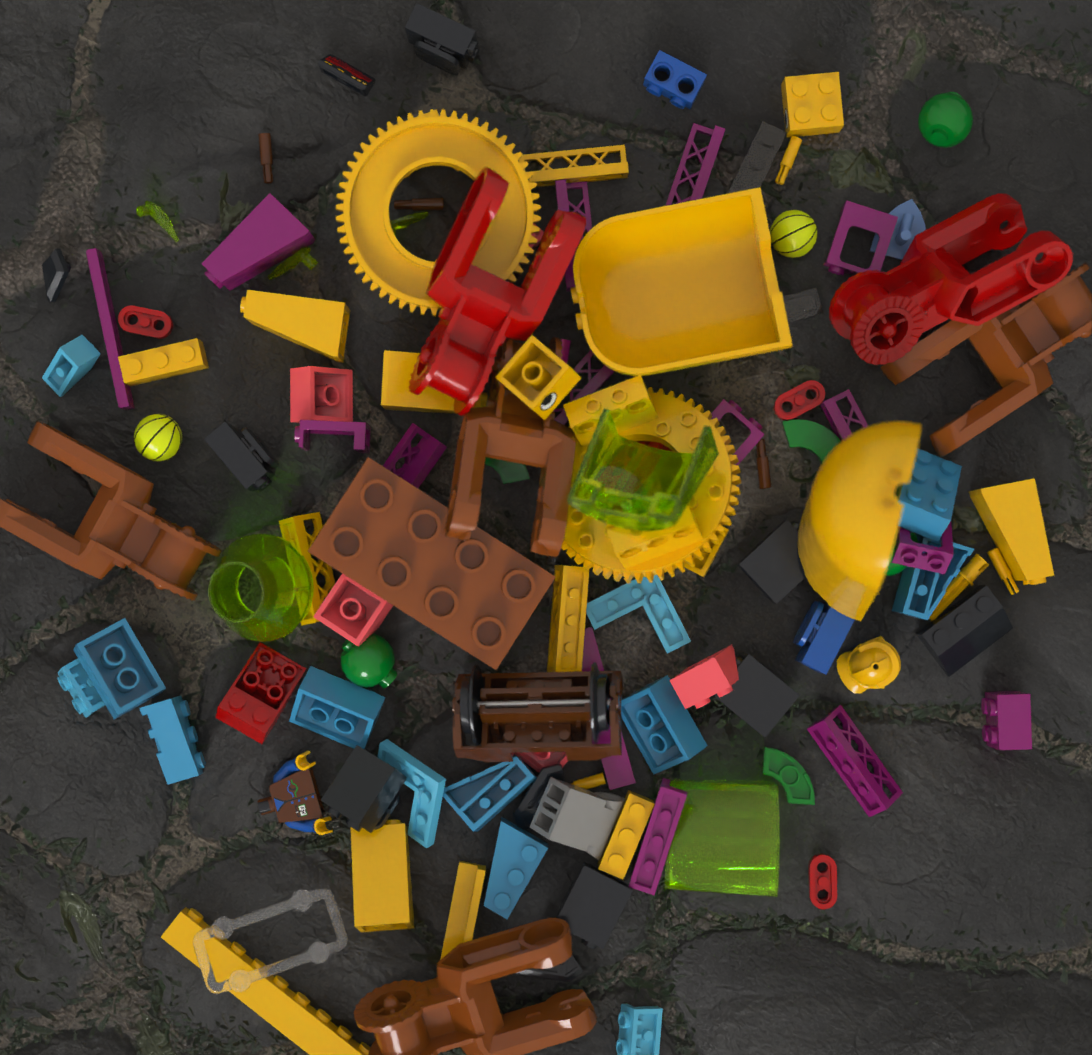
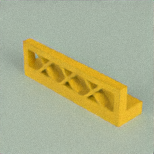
M625 145L525 154L519 159V163L537 161L543 166L539 171H529L533 172V176L528 182L537 183V187L555 185L556 180H566V183L593 182L628 178L629 174ZM620 152V163L606 164L603 162L608 153ZM596 154H603L600 158L596 156ZM589 155L596 161L594 165L578 166L576 164L582 156ZM568 157H576V158L572 161V160H571L570 158H568ZM556 158H563L570 164L567 168L552 169L550 167ZM550 159L547 163H545V162L542 161V160Z
M320 512L293 516L279 521L301 626L320 622L313 616L335 585L332 567L320 559L316 562L311 558V553L308 552L309 547L323 527ZM312 519L314 526L312 536L306 532L304 520ZM318 572L325 576L326 583L323 588L316 581Z
M555 565L554 576L556 577L553 583L547 672L582 671L589 571L585 570L584 567Z
M459 861L440 960L458 944L473 939L486 866Z

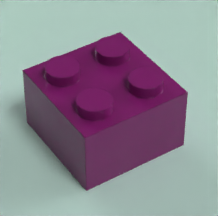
M1020 691L985 692V698L981 700L982 714H986V725L982 726V738L984 742H987V746L997 750L1032 749L1030 694Z

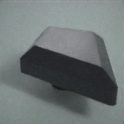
M55 249L42 263L46 294L49 302H56L71 270L70 263L65 262L61 249Z

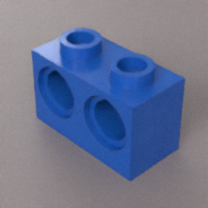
M659 50L644 78L643 85L647 87L646 90L657 97L663 95L671 99L670 103L680 109L685 107L691 109L706 80L707 74ZM658 71H664L668 74L669 78L666 81H659L655 78L654 74ZM687 83L692 87L693 91L684 94L679 90L678 86Z

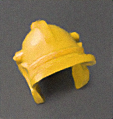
M882 636L859 644L853 651L844 652L837 659V670L842 682L851 692L858 694L870 688L884 689L885 686L895 680L901 669L900 656L897 650L885 641Z

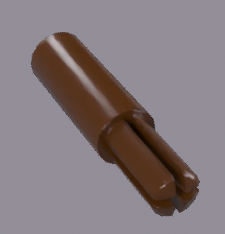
M260 133L258 135L264 183L270 184L273 183L271 134Z
M443 198L395 200L394 209L444 210Z
M760 439L756 444L759 488H772L765 440Z

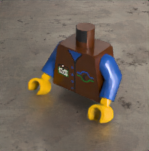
M306 751L296 758L285 762L273 776V783L269 785L271 796L257 800L258 808L261 815L276 812L279 823L285 822L289 828L324 835L333 832V829L328 830L325 826V822L331 821L332 818L329 816L322 818L326 813L312 768L316 762L309 763L307 761L306 755L311 752Z

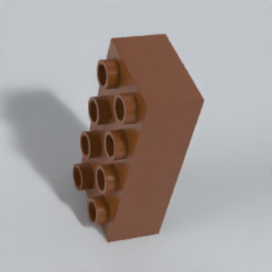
M367 457L309 547L308 552L497 670L556 576L477 526L475 530H472L470 540L446 537L445 527L448 508Z

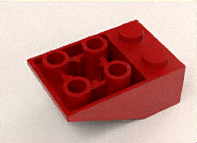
M260 642L219 704L216 718L263 744L304 675L306 668Z

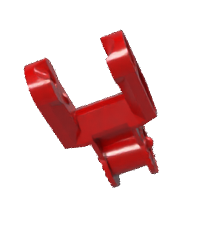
M488 167L483 168L473 182L432 269L426 294L442 307L438 315L440 320L426 339L421 353L417 356V362L414 365V371L411 373L410 385L408 387L409 391L415 395L421 394L428 386L454 398V412L461 416L470 412V409L474 407L475 402L484 391V385L488 382L492 366L495 363L494 358L496 357L498 347L503 345L506 338L527 341L542 322L579 245L586 226L585 216L577 212L557 210L544 231L539 249L521 287L515 286L473 265L472 261L491 221L503 203L509 186V182Z
M998 193L915 235L899 266L888 272L867 270L849 277L846 282L841 284L831 300L829 319L838 334L851 341L853 350L863 361L874 365H885L902 358L917 344L923 332L948 319L979 326L1055 286L1069 272L1073 262V252L1069 245L1054 233L1041 230L1025 238L1016 251L970 274L962 266L963 264L992 249L1004 250L1012 247L1022 239L1027 231L1021 204L1008 194ZM1004 221H1008L1007 226L1003 229H1000L1001 223ZM1043 252V257L1035 261L1036 256Z

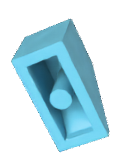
M80 335L59 348L42 379L61 397L92 369L100 353L93 344L83 335Z

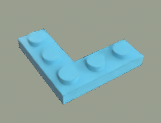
M654 575L652 583H649L647 577H643L641 584H638L636 579H634L630 583H626L587 603L586 614L594 630L643 606L667 654L691 642L658 575Z
M386 739L379 744L378 758L408 777L404 784L415 791L407 835L425 848H428L435 841L446 779Z

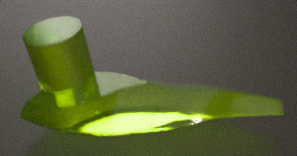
M145 201V205L136 208V213L139 217L150 215L176 243L179 241L169 217L161 207L151 201Z
M428 212L413 213L390 221L395 237L397 238V229L406 228L408 225L429 215Z
M304 247L278 265L268 278L271 280L282 275L287 270L295 268L301 261L310 270L318 262L309 254L310 247Z

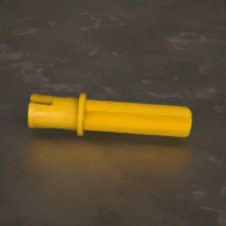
M975 554L969 563L950 582L945 590V595L929 617L930 621H934L968 585L973 586V581L989 566L980 555Z

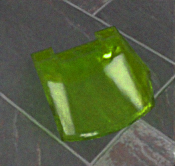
M604 409L567 498V503L594 519L621 528L656 531L676 525L719 455L711 427L704 426L694 453L667 451L643 445L620 436L610 410Z
M671 780L669 786L688 793L664 865V889L778 897L780 857L778 785L773 781Z

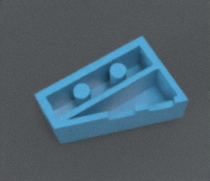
M915 533L919 543L941 547V539L937 542ZM953 543L954 555L945 574L907 566L902 572L892 611L928 620L945 595L946 588L952 579L958 575L960 567L974 549Z
M178 696L139 708L142 716L148 715L152 728L148 730L150 739L155 738L158 749L156 755L167 785L203 774L205 760L202 752H198L195 742L198 741L195 727H190L187 717L190 716L188 702L183 700L182 696Z
M515 756L513 757V762L499 763L478 774L444 787L443 797L473 832H478L532 784L537 775L521 757Z
M503 817L501 818L484 906L508 919L545 855L548 843L526 830H522Z

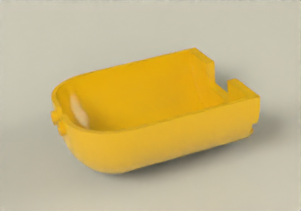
M761 187L608 218L594 226L584 236L576 250L573 263L576 287L571 288L573 304L579 303L581 313L575 314L578 330H584L585 338L594 355L613 371L629 376H648L792 348L782 292L779 291L771 252V236Z
M892 421L874 424L856 431L835 446L823 461L816 474L799 525L798 554L805 576L814 591L830 607L849 618L858 621L862 620L883 581L904 506L898 502L894 495L895 489L900 484H909L920 439L921 424Z

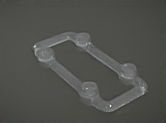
M320 888L311 892L301 889L294 892L291 899L230 920L227 917H219L211 927L196 933L193 939V946L207 989L211 993L221 994L230 990L243 992L249 988L252 982L308 962L315 964L324 963L330 954L345 948L348 936L333 892L326 888ZM321 899L325 900L337 937L336 941L328 944L315 942L309 946L306 952L250 972L236 970L230 975L229 979L219 983L216 982L204 944L205 940L213 937L227 939L233 934L234 930L293 909L298 912H304L311 907L313 902Z

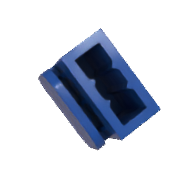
M814 601L793 640L794 644L802 646L795 660L826 675L855 619L839 613L830 607L828 603L823 604L819 601Z

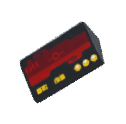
M332 54L325 56L318 62L322 73L363 96H368L375 84V78Z

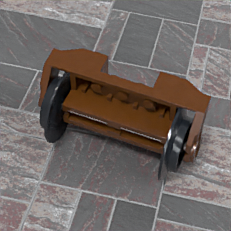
M596 662L592 663L591 671L482 674L479 665H474L471 674H458L455 683L456 697H453L452 702L454 713L452 726L453 747L457 758H468L483 762H513L514 753L565 752L568 761L598 760L613 755H622L621 671H599ZM610 729L611 744H596L600 739L601 732L609 731ZM466 734H471L473 742L476 745L481 743V746L466 745Z

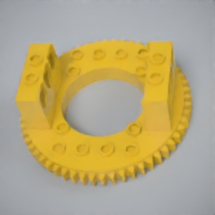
M430 109L429 117H425L422 110L419 111L418 119H414L412 114L408 113L407 122H404L399 116L397 117V126L387 122L388 131L385 132L380 127L377 128L379 137L376 138L370 134L368 136L370 145L360 144L363 154L356 151L353 153L357 162L348 161L347 166L352 172L343 171V177L348 182H340L339 187L345 192L337 193V199L344 202L336 205V210L343 212V214L336 216V221L344 223V225L337 228L338 233L346 234L340 239V243L349 244L343 251L345 255L353 254L349 264H358L355 270L356 275L365 273L362 282L372 281L371 291L380 288V298L389 294L390 304L398 299L400 300V309L409 304L411 313L414 312L416 307H419L421 315H424L428 308L431 309L432 316H436L437 310L442 308L426 294L432 269L436 262L423 260L408 252L395 237L389 220V206L395 189L406 176L423 167L434 165L452 167L458 172L465 173L473 181H475L483 168L488 167L509 182L503 203L491 221L472 264L505 281L508 280L515 283L517 279L513 272L518 274L523 272V269L518 264L527 265L529 263L524 254H533L534 250L528 244H536L538 239L531 234L539 233L540 228L533 225V223L540 222L541 220L540 216L533 214L541 209V205L533 203V201L539 199V194L531 193L537 187V183L528 182L533 176V172H524L528 162L519 163L522 153H512L515 144L512 143L506 146V135L498 139L496 137L497 128L488 132V122H485L480 127L478 126L477 117L472 122H468V115L464 113L461 119H457L456 111H453L451 116L447 117L445 109L441 110L439 117H436L433 109Z
M636 376L563 405L570 423L569 428L572 429L575 435L576 446L567 524L561 549H568L566 554L570 558L575 556L574 561L578 565L584 562L583 567L585 570L589 571L593 567V573L597 576L603 571L605 579H609L613 574L616 582H619L622 576H624L627 583H630L633 577L636 578L638 584L642 583L643 577H647L649 583H652L654 575H658L662 581L666 572L671 577H674L676 568L682 573L685 572L684 565L686 563L694 567L693 559L695 557L704 560L702 552L705 550L711 553L710 544L719 545L720 543L717 535H726L723 525L731 526L732 522L727 516L736 515L735 509L731 506L739 505L738 498L734 496L741 494L740 488L735 486L741 484L740 476H737L741 471L739 465H735L739 460L737 455H732L736 451L734 445H729L731 443L729 435L724 436L726 434L725 428L723 426L718 427L720 425L718 419L714 418L711 420V412L709 410L704 412L701 404L695 407V402L692 398L685 402L686 399L683 394L675 398L674 391H670L665 395L662 388L657 393H654L652 387L647 389L642 376ZM637 441L657 442L673 450L682 459L686 468V488L679 504L666 509L661 507L657 509L658 512L640 519L632 518L630 519L631 522L621 526L609 521L598 511L593 495L594 479L601 463L610 453L625 444Z

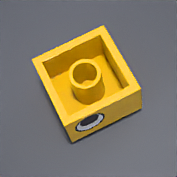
M839 72L788 76L784 78L781 90L786 138L791 136L832 134L841 131L844 126Z
M533 335L530 336L495 377L544 420L581 379L570 366Z

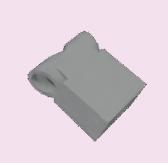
M550 777L530 828L551 841L583 850L600 861L609 841L611 831L624 805L625 798L607 792L593 793L584 788Z

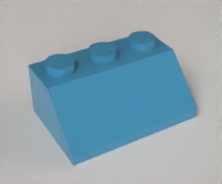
M310 666L298 689L289 722L353 749L356 745L365 749L379 717L385 697L355 685L350 681L331 675L324 670Z
M668 675L623 698L621 704V718L653 775L691 759L708 746L688 710L684 708L669 681Z

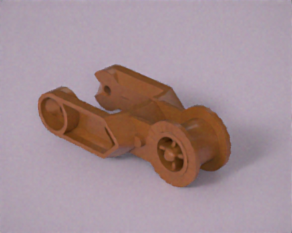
M1087 262L1068 273L1055 286L979 326L953 320L949 321L915 344L911 351L902 358L880 367L884 375L894 385H897L934 360L942 359L950 353L952 348L968 338L1000 385L1001 389L984 400L977 401L971 405L969 410L929 435L932 445L940 458L971 440L1051 386L1053 380L1047 363L1055 358L1052 352L1072 342L1077 337L1087 338L1092 334V293L1080 277L1081 274L1090 269Z
M553 337L548 345V349L561 359L562 339ZM506 338L503 345L498 347L496 357L494 358L495 363L492 366L490 395L486 406L471 408L470 412L463 415L456 447L445 535L449 538L470 540L472 530L476 529L481 504L485 457L541 468L536 513L531 533V552L557 557L563 544L567 524L576 446L575 435L571 428L554 420L555 412L552 411L545 420L542 419L495 378L524 345V343Z
M37 421L27 443L69 465L72 470L79 474H85L98 481L102 486L75 535L56 526L52 521L46 518L43 519L22 505L0 498V527L64 563L102 580L115 565L123 569L128 566L132 571L137 572L138 575L153 581L157 589H168L172 593H177L181 597L195 601L198 593L188 587L206 553L219 557L222 550L202 537L197 536L192 526L180 527L176 523L155 515L157 508L149 504L154 483L65 433Z
M547 918L458 944L437 963V978L424 982H416L414 980L393 981L367 993L356 1005L354 1018L360 1029L374 1033L376 1038L369 1049L368 1055H438L441 1052L461 1047L466 1055H524L584 1036L595 1026L597 1016L591 1001L583 990H564L552 995L545 1002L501 1014L491 980L530 968H551L569 959L572 956V935L568 923L560 918Z

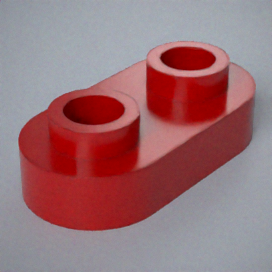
M130 305L124 307L118 315L120 327L128 333L163 339L168 337L173 330L171 317L162 311ZM137 316L138 322L131 325L130 318ZM159 321L164 322L162 330L156 329V323Z
M806 381L777 397L773 405L774 413L782 420H792L820 405L825 398V389L818 381ZM807 390H812L815 393L814 399L811 400L806 397ZM787 402L791 405L790 412H785L782 409L783 403Z
M820 853L813 856L808 865L809 898L815 907L829 909L837 901V865L829 855ZM824 862L826 863V869L822 872L818 871V864ZM820 890L827 891V895L823 899L818 898Z

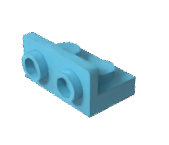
M78 658L58 671V682L64 691L68 690L73 697L72 704L79 714L83 713L87 718L93 712L105 706Z
M627 1003L621 1004V1012L618 1015L619 1038L616 1042L617 1055H659L663 1008L658 1006L634 1007Z

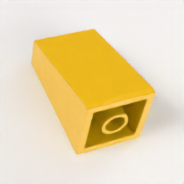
M247 290L246 297H242L240 312L244 313L243 317L251 324L336 362H344L350 309L346 303Z
M384 350L381 406L385 410L455 413V399L428 386L419 395L409 391L411 373L414 371V365L420 353ZM487 392L480 394L474 407L486 406Z
M1035 478L969 491L970 498L993 542L999 548L1007 563L1013 580L1023 581V585H1035L1047 582L1046 577L1054 576Z
M387 820L381 828L373 830L372 833L364 828H361L358 832L351 827L354 926L361 933L414 929L408 830L406 824L401 823L400 820Z

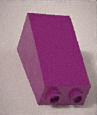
M269 193L201 264L207 269L204 274L218 288L221 289L225 286L231 291L313 244L315 238L294 215Z

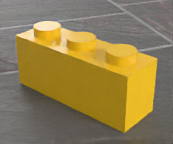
M198 338L118 357L123 381L129 386L209 368L204 344Z
M628 790L624 805L611 831L607 846L601 860L598 861L597 866L599 870L624 879L655 805L652 799Z

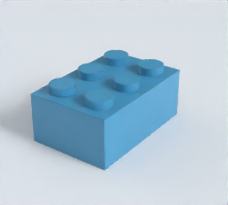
M917 448L909 484H900L895 489L894 495L898 502L904 505L899 527L938 542L952 518L962 466Z
M125 618L77 643L73 649L114 720L161 694L166 689Z

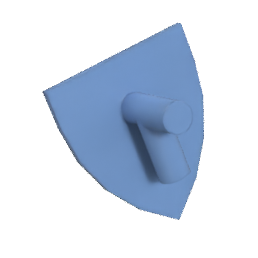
M912 199L898 205L889 213L897 216L898 219L886 253L888 257L902 260L915 235L926 230L922 214ZM876 233L870 252L875 253L879 241V236Z

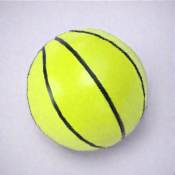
M785 211L771 225V244H773L772 246L778 253L785 257L796 258L804 256L816 243L817 226L811 216L803 211Z
M153 414L143 418L134 432L136 449L142 456L151 461L168 460L178 452L182 443V432L179 425L171 417L164 414Z

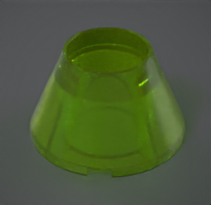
M252 534L234 541L220 555L209 581L208 597L214 611L233 632L253 641H272L292 633L307 616L313 599V578L306 559L298 553L289 541L272 534ZM246 567L256 574L262 588L261 602L255 612L244 605L238 591L239 578Z

